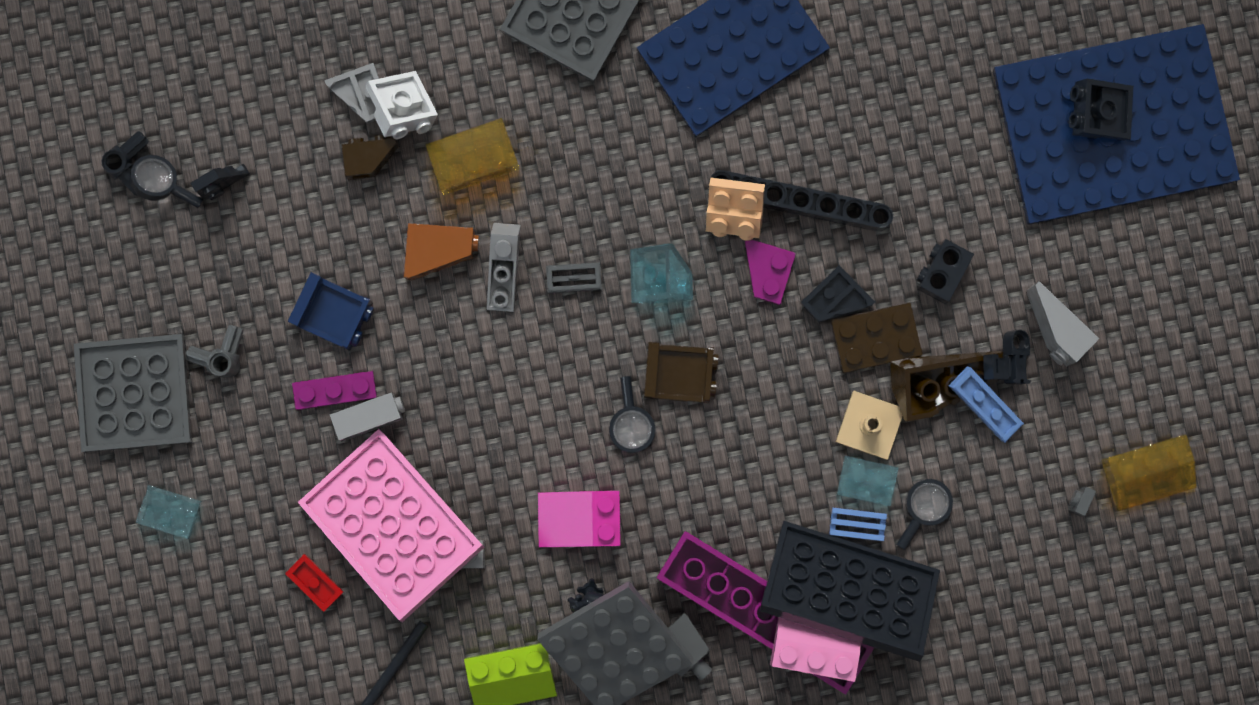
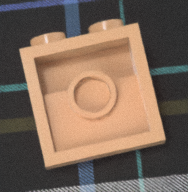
M711 178L706 214V232H712L717 237H724L727 234L737 235L742 240L759 238L763 219L765 184Z

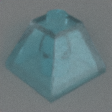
M668 243L630 249L632 303H664L693 300L692 271L673 244Z

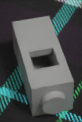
M391 392L330 414L338 440L343 442L403 420L401 413L405 412V408L401 398H395V395Z

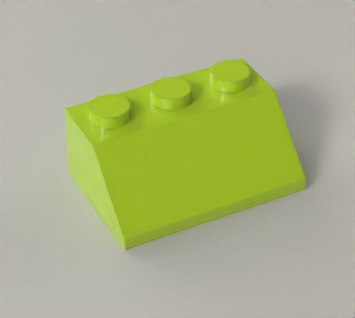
M541 643L464 659L474 705H515L557 696L550 656Z

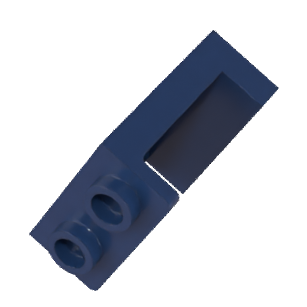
M311 272L288 322L350 351L352 346L356 347L362 337L363 332L360 329L363 322H368L373 314L374 308L371 307L373 302Z

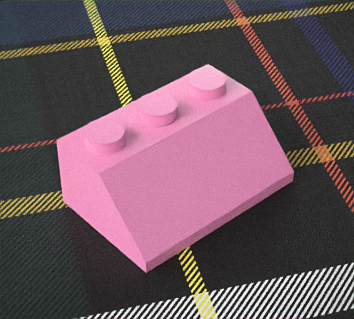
M778 617L770 665L855 682L861 643Z

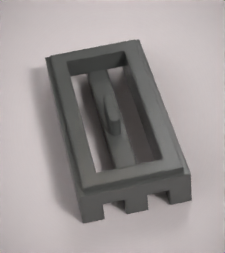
M600 262L546 266L548 294L602 290ZM595 269V274L552 277V272ZM596 280V284L553 287V282Z

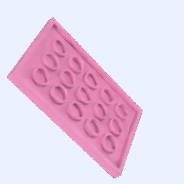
M380 429L373 433L298 502L401 622L406 620L484 548L482 543Z

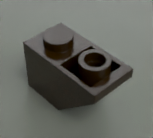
M378 135L372 141H364V138H353L348 140V144H341L345 177L348 181L376 177L399 148L397 140L391 138V136L384 137V135Z

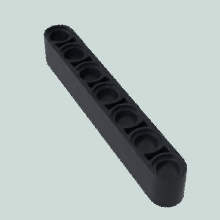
M725 170L716 171L711 175V178L765 184L763 208L872 231L885 230L893 220L892 209L882 203ZM771 189L778 190L781 194V199L777 202H772L768 199L767 192ZM796 195H803L806 197L808 204L805 207H798L794 204L793 198ZM824 200L830 201L834 206V211L830 213L823 212L820 208V202ZM847 207H857L860 210V217L856 219L850 218L846 212ZM877 211L883 212L887 217L886 223H876L873 219V213Z

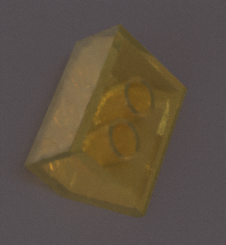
M502 118L426 144L443 195L520 169Z
M1186 434L1101 459L1117 511L1196 488L1195 460Z

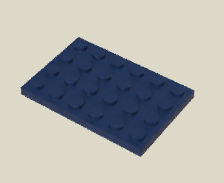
M708 0L637 47V51L695 137H698L830 49L798 0Z

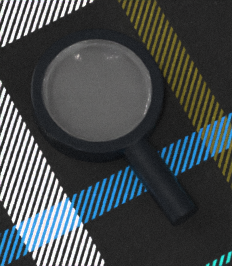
M146 155L139 158L133 164L129 174V182L131 188L138 196L150 201H159L172 194L196 208H199L203 201L201 197L176 184V170L165 158L157 155Z
M631 376L620 377L624 408L619 410L611 419L609 426L610 438L614 445L624 452H641L654 439L655 423L647 411L635 407Z
M925 479L918 481L909 489L905 503L907 512L912 520L896 545L906 550L921 525L939 524L950 515L953 507V497L945 484L935 479Z

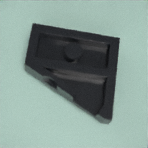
M241 164L236 169L233 166L215 168L190 184L203 199L207 200L210 198V200H214L225 193V188L250 173L245 164Z
M840 265L800 302L818 323L870 307L875 303Z

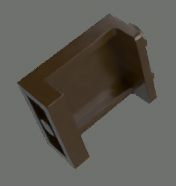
M649 342L644 398L709 403L710 397H715L716 381H711L712 370H717L719 354H713L714 347L700 348Z

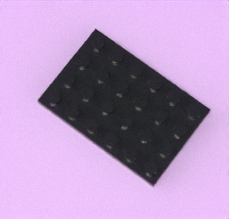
M783 520L759 611L920 662L924 655L940 570Z

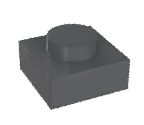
M1081 487L1080 491L1075 490L1069 503L1072 505L1070 512L1078 516H1085L1096 491L1088 487Z

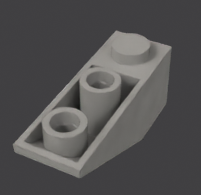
M493 223L490 236L487 310L514 312L521 225Z

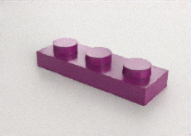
M374 371L292 383L296 410L377 398Z

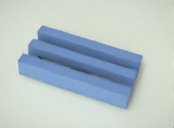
M832 508L829 535L884 541L887 514ZM837 514L880 519L879 524L841 520L837 519ZM836 525L877 529L879 531L878 535L835 530Z

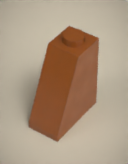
M408 223L404 278L412 281L472 259L473 251L478 252L479 235H475L474 229L468 227Z

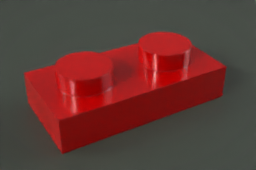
M303 554L285 573L323 612L344 593L306 554Z

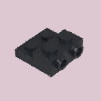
M1088 78L1075 82L1070 91V99L1074 101V112L1070 114L1068 121L1069 127L1073 128L1072 135L1094 139L1103 137L1123 141L1130 140L1134 86Z

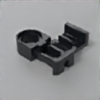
M1022 329L1007 331L1003 337V358H998V354L983 355L984 380L999 379L1004 380L1005 384L1012 385L1030 384L1031 380H1027L1026 356H1030V338L1027 332ZM1015 335L1019 339L1018 349L1015 348L1013 343Z

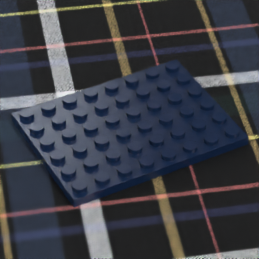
M1204 24L993 68L1027 225L1240 180ZM1088 78L1134 86L1130 140L1123 141L1103 137L1094 139L1072 135L1073 128L1069 127L1068 121L1070 114L1074 112V101L1070 99V91L1075 82Z

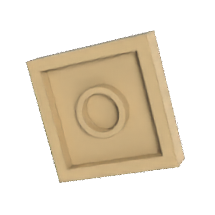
M852 391L835 442L888 460L903 416L899 406Z

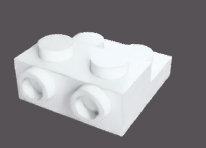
M416 71L368 81L366 89L376 107L374 117L384 137L393 136L394 139H400L410 131L416 130L418 134H423L432 128L438 114Z

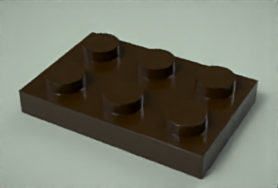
M911 303L830 321L842 374L887 364L890 361L923 355Z

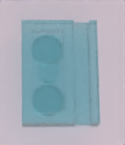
M844 456L836 495L891 506L899 467Z
M148 485L136 523L190 539L202 501Z

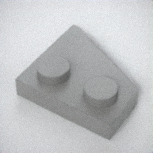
M374 63L324 80L327 87L367 124L376 121L374 117L376 107L366 89L368 81L379 79Z

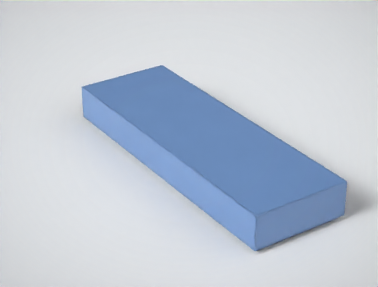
M967 366L949 385L1002 442L1006 443L1024 424L971 367Z

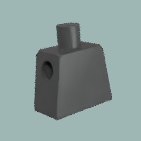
M683 613L668 628L693 657V664L677 674L682 677L687 671L691 670L701 681L713 670L702 659L710 650L688 616Z

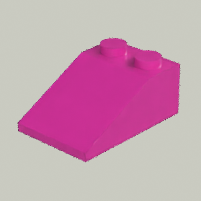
M620 491L538 493L539 547L620 546Z

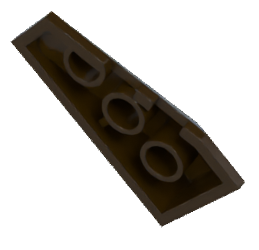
M991 351L924 356L890 361L891 388L904 420L908 422L930 418L938 414L939 410L944 407L959 403L961 398L949 385L967 366L971 367L988 386L999 381V379L984 380L983 355L998 354V358H1003V352Z

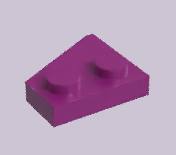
M745 240L754 298L780 305L796 253L759 241Z

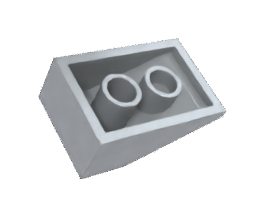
M1041 282L1035 283L1026 291L1046 347L1051 351L1050 357L1057 364H1064L1066 367L1076 363L1099 338Z

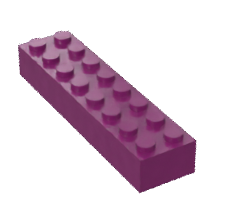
M684 531L656 578L773 650L778 617L759 611L767 581ZM861 643L856 677L874 647ZM813 674L845 695L853 684V681Z

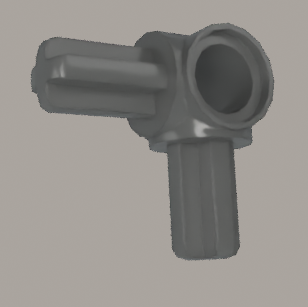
M229 325L221 349L216 348L212 352L190 346L186 352V360L206 367L207 372L216 376L229 378L235 376L240 370V355L236 353L243 335V329ZM226 358L228 360V367L225 371H222L220 364Z

